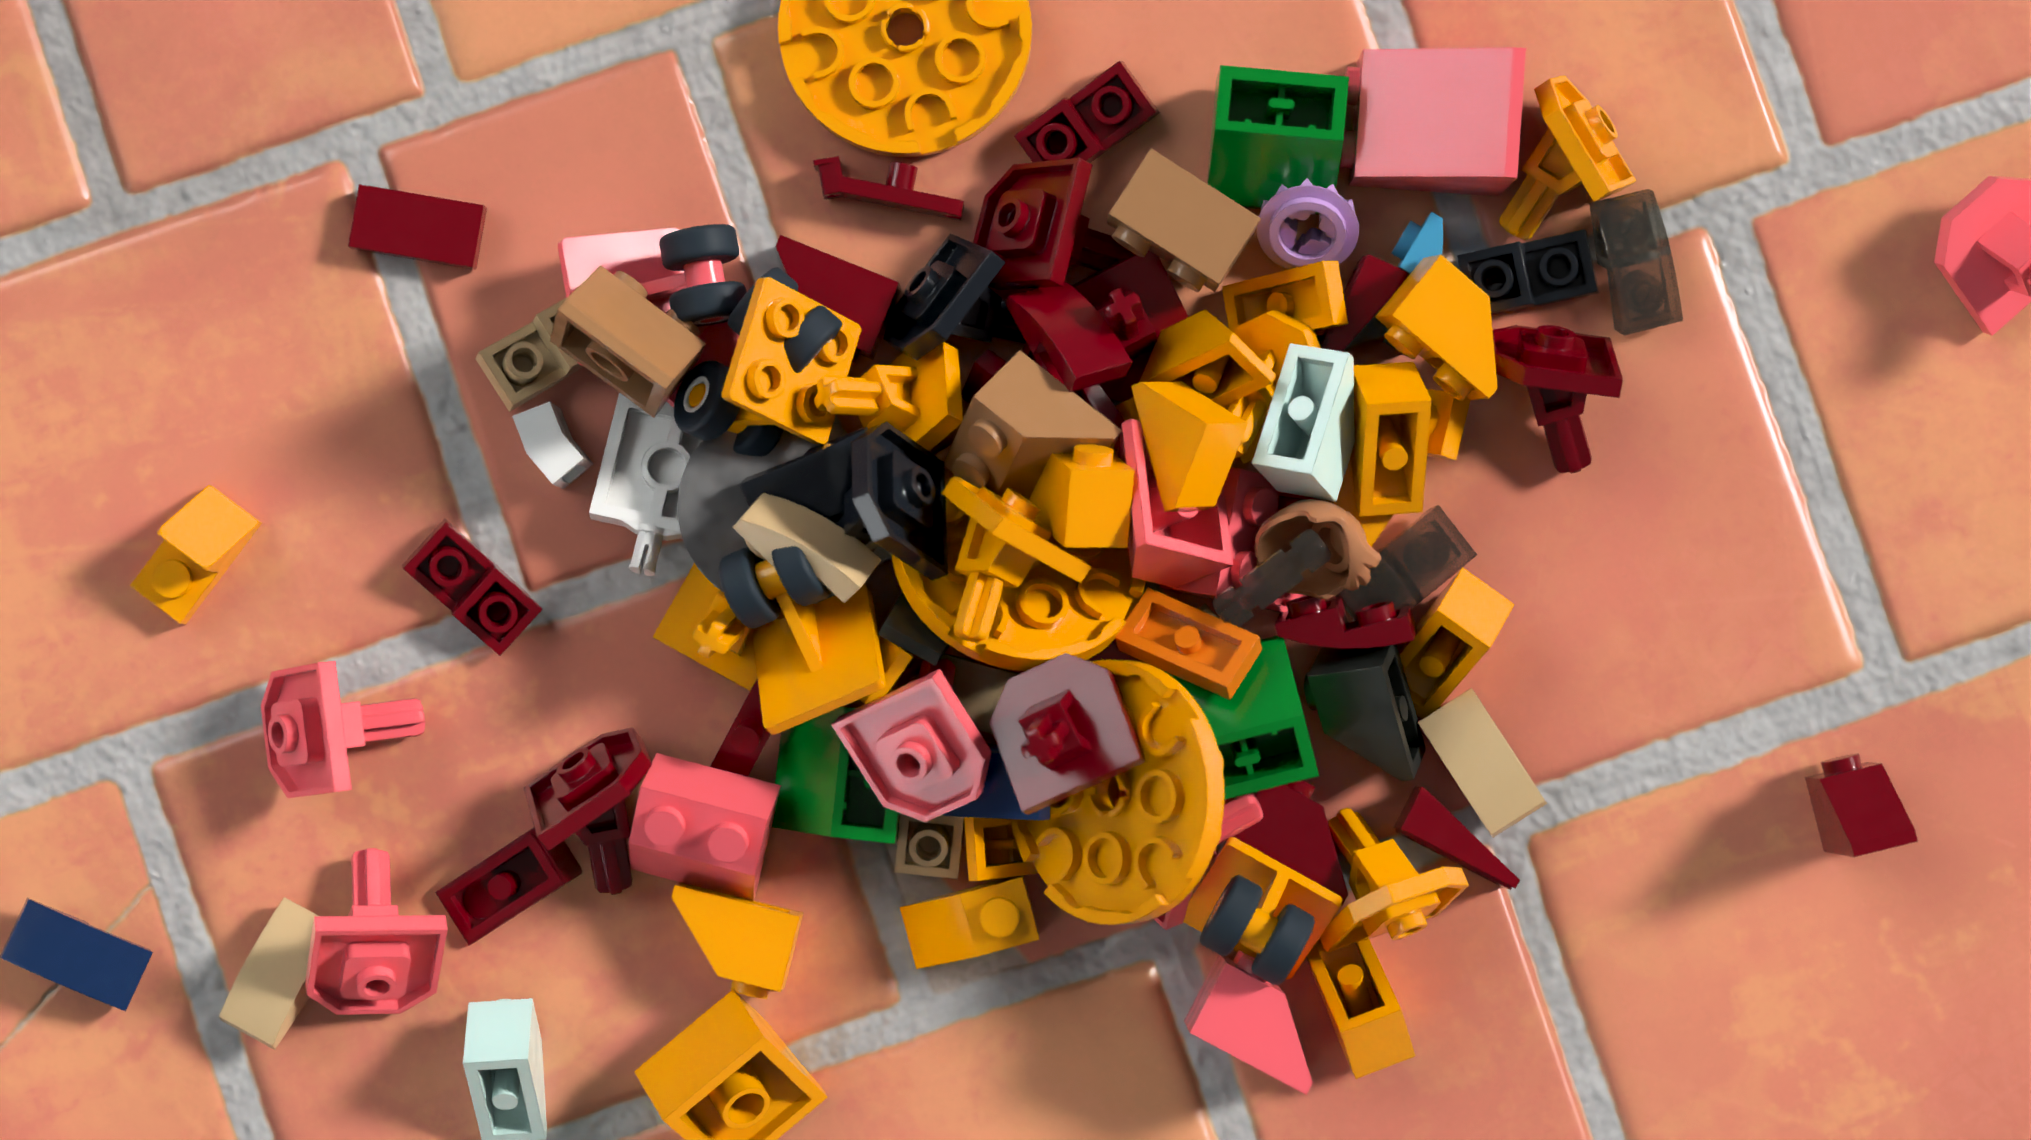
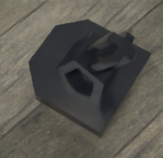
M949 234L926 266L920 269L909 281L904 295L891 312L883 339L896 350L915 360L920 359L942 344L951 334L989 343L995 337L1026 344L1025 338L1005 304L1006 301L1002 300L998 294L988 287L1006 262L989 249Z
M887 421L870 428L851 442L852 488L844 495V516L836 525L845 530V535L855 537L865 546L870 541L876 543L932 581L948 575L946 497L942 495L945 489V462Z

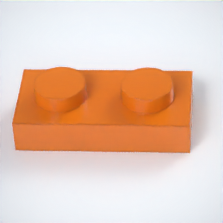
M1149 587L1127 618V623L1115 637L1119 651L1228 700H1231L1262 651L1260 636Z

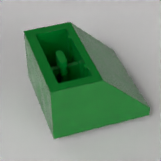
M1220 65L1215 87L1207 184L1244 208L1261 209L1263 200L1269 201L1276 195L1281 184L1291 188L1300 186L1308 178L1313 186L1327 188L1334 184L1336 188L1344 141L1349 77Z
M1273 636L1261 639L1262 651L1231 700L1166 672L1191 694L1209 722L1224 762V800L1319 776L1287 648L1282 637Z
M842 706L781 732L775 784L781 785L772 828L836 838L890 844L897 842L900 813L882 806L832 727V724L839 716L856 708Z

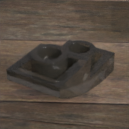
M1645 189L1589 203L1597 264L1607 269L1614 330L1622 335H1628L1683 321L1672 253L1654 191Z
M1436 505L1423 513L1386 546L1376 550L1382 559L1377 567L1369 569L1371 579L1366 586L1360 585L1359 589L1354 591L1344 589L1335 597L1342 598L1344 608L1353 620L1357 619L1355 613L1357 609L1382 601L1392 600L1395 609L1409 605L1412 609L1476 557L1477 553L1442 508Z

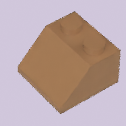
M1151 148L1109 212L1107 224L1116 229L1112 238L1130 252L1144 258L1147 252L1151 251L1170 263L1171 265L1166 272L1185 287L1199 292L1204 285L1216 292L1252 238L1261 218Z
M600 265L557 309L550 342L655 418L700 359L706 343L698 338L700 330L692 321H681L673 309H669L667 313H664L645 299L648 295L646 289L633 277L619 270L613 275Z
M1019 350L973 396L944 462L945 467L955 477H960L979 489L984 487L1002 497L1007 488H1010L1029 500L1051 454H1073L1074 446L1081 444L1102 445L1113 449L1122 430L1074 392L1069 393L1064 384Z

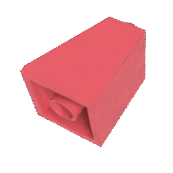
M1526 48L1363 49L1357 60V67H1346L1345 76L1349 77L1347 105L1354 106L1352 130H1344L1339 168L1350 169L1348 186L1500 197L1517 179Z

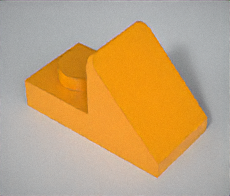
M1320 261L1222 286L1230 330L1272 310H1278L1312 327L1316 337L1322 336L1326 329L1348 324L1338 261Z
M208 485L160 527L157 534L164 540L130 584V587L178 623L187 624L262 522L215 487Z

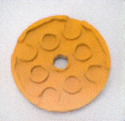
M781 0L778 14V39L783 64L797 97L806 110L825 129L844 142L868 152L891 157H917L940 153L965 143L984 131L1005 110L1019 88L1029 61L1032 19L1028 0ZM902 13L915 15L924 26L922 38L908 46L895 45L887 35L889 22L895 16Z
M951 445L939 451L935 456L944 462ZM946 467L945 488L951 480V478L955 477L954 474ZM946 498L948 575L932 581L892 555L896 578L904 596L915 613L933 633L953 648L971 658L992 666L1016 671H1027L1064 653L1084 660H1088L1100 653L1115 640L1117 634L1127 623L1126 620L1143 594L1146 583L1144 580L1132 578L1128 548L1067 547L1091 566L1083 581L1079 583L1037 559L1019 587H1003L988 640L985 643H973L954 635V623L968 580V576L956 571L955 567L970 516Z
M1096 660L1091 661V663L1104 667L1114 674L1146 762L1114 776L1118 781L1119 788L1126 790V796L1119 798L1116 807L1111 805L1108 798V786L1112 779L1110 778L1050 805V820L1012 819V829L1024 863L1033 862L1039 875L1048 886L1044 894L1058 907L1076 918L1095 924H1133L1157 918L1170 911L1194 889L1206 871L1221 838L1224 810V762L1205 714L1191 694L1176 679L1166 672L1142 662Z

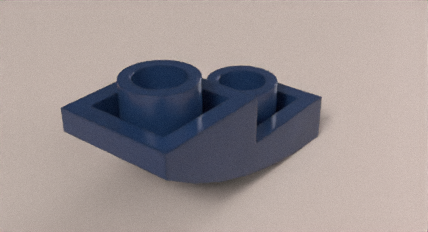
M27 898L1 952L0 958L126 1012L153 952L146 947L91 926L84 920Z

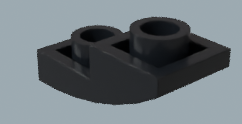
M1585 229L1526 243L1518 241L1457 255L1460 271L1490 296L1491 315L1600 293L1589 239Z
M867 426L828 441L826 444L810 448L803 456L745 478L739 485L749 507L762 493H766L804 506L825 518L844 511V495L852 488L851 442L868 430Z

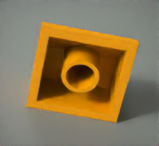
M734 989L634 1071L662 1120L684 1140H777L828 1098L821 1086L769 1023Z

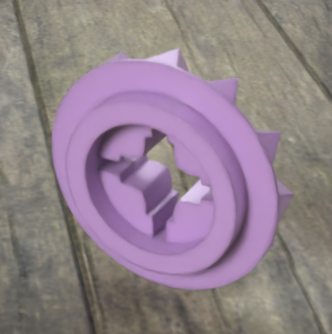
M1306 178L1300 186L1287 188L1281 184L1276 195L1269 201L1263 200L1259 214L1261 220L1257 226V237L1265 254L1279 266L1285 269H1292L1320 261H1338L1341 264L1353 252L1359 237V221L1352 199L1345 200L1340 196L1334 184L1327 188L1313 186L1309 179ZM1315 212H1319V228L1321 230L1310 228L1306 234L1302 233L1297 241L1298 221L1295 218L1305 221L1309 218L1310 214L1314 215Z

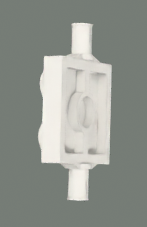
M619 393L589 515L591 520L624 526L633 533L638 534L628 569L641 574L647 551L643 567L644 575L655 576L662 541L683 539L678 520L679 487L691 455L703 440L683 432L677 426L674 419V408L668 402L665 403L655 418H653Z

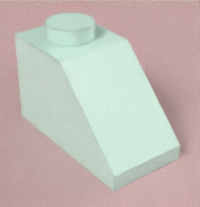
M1290 343L1252 464L1279 492L1336 502L1355 444L1354 358L1347 352Z
M533 998L468 1002L463 1066L481 1139L546 1140L547 1119L542 1038Z

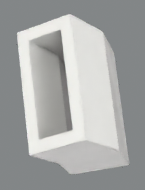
M549 401L512 416L527 455L553 485L564 489L593 465V462L572 439L561 408Z

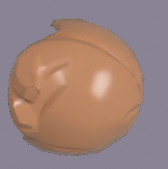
M1300 499L1286 506L1262 523L1255 537L1256 543L1254 546L1257 567L1261 572V577L1271 588L1285 593L1308 595L1318 599L1334 597L1344 589L1354 591L1359 589L1360 585L1366 586L1371 579L1369 569L1377 567L1382 559L1381 555L1367 543L1364 529L1350 512L1345 511L1336 504L1321 499Z

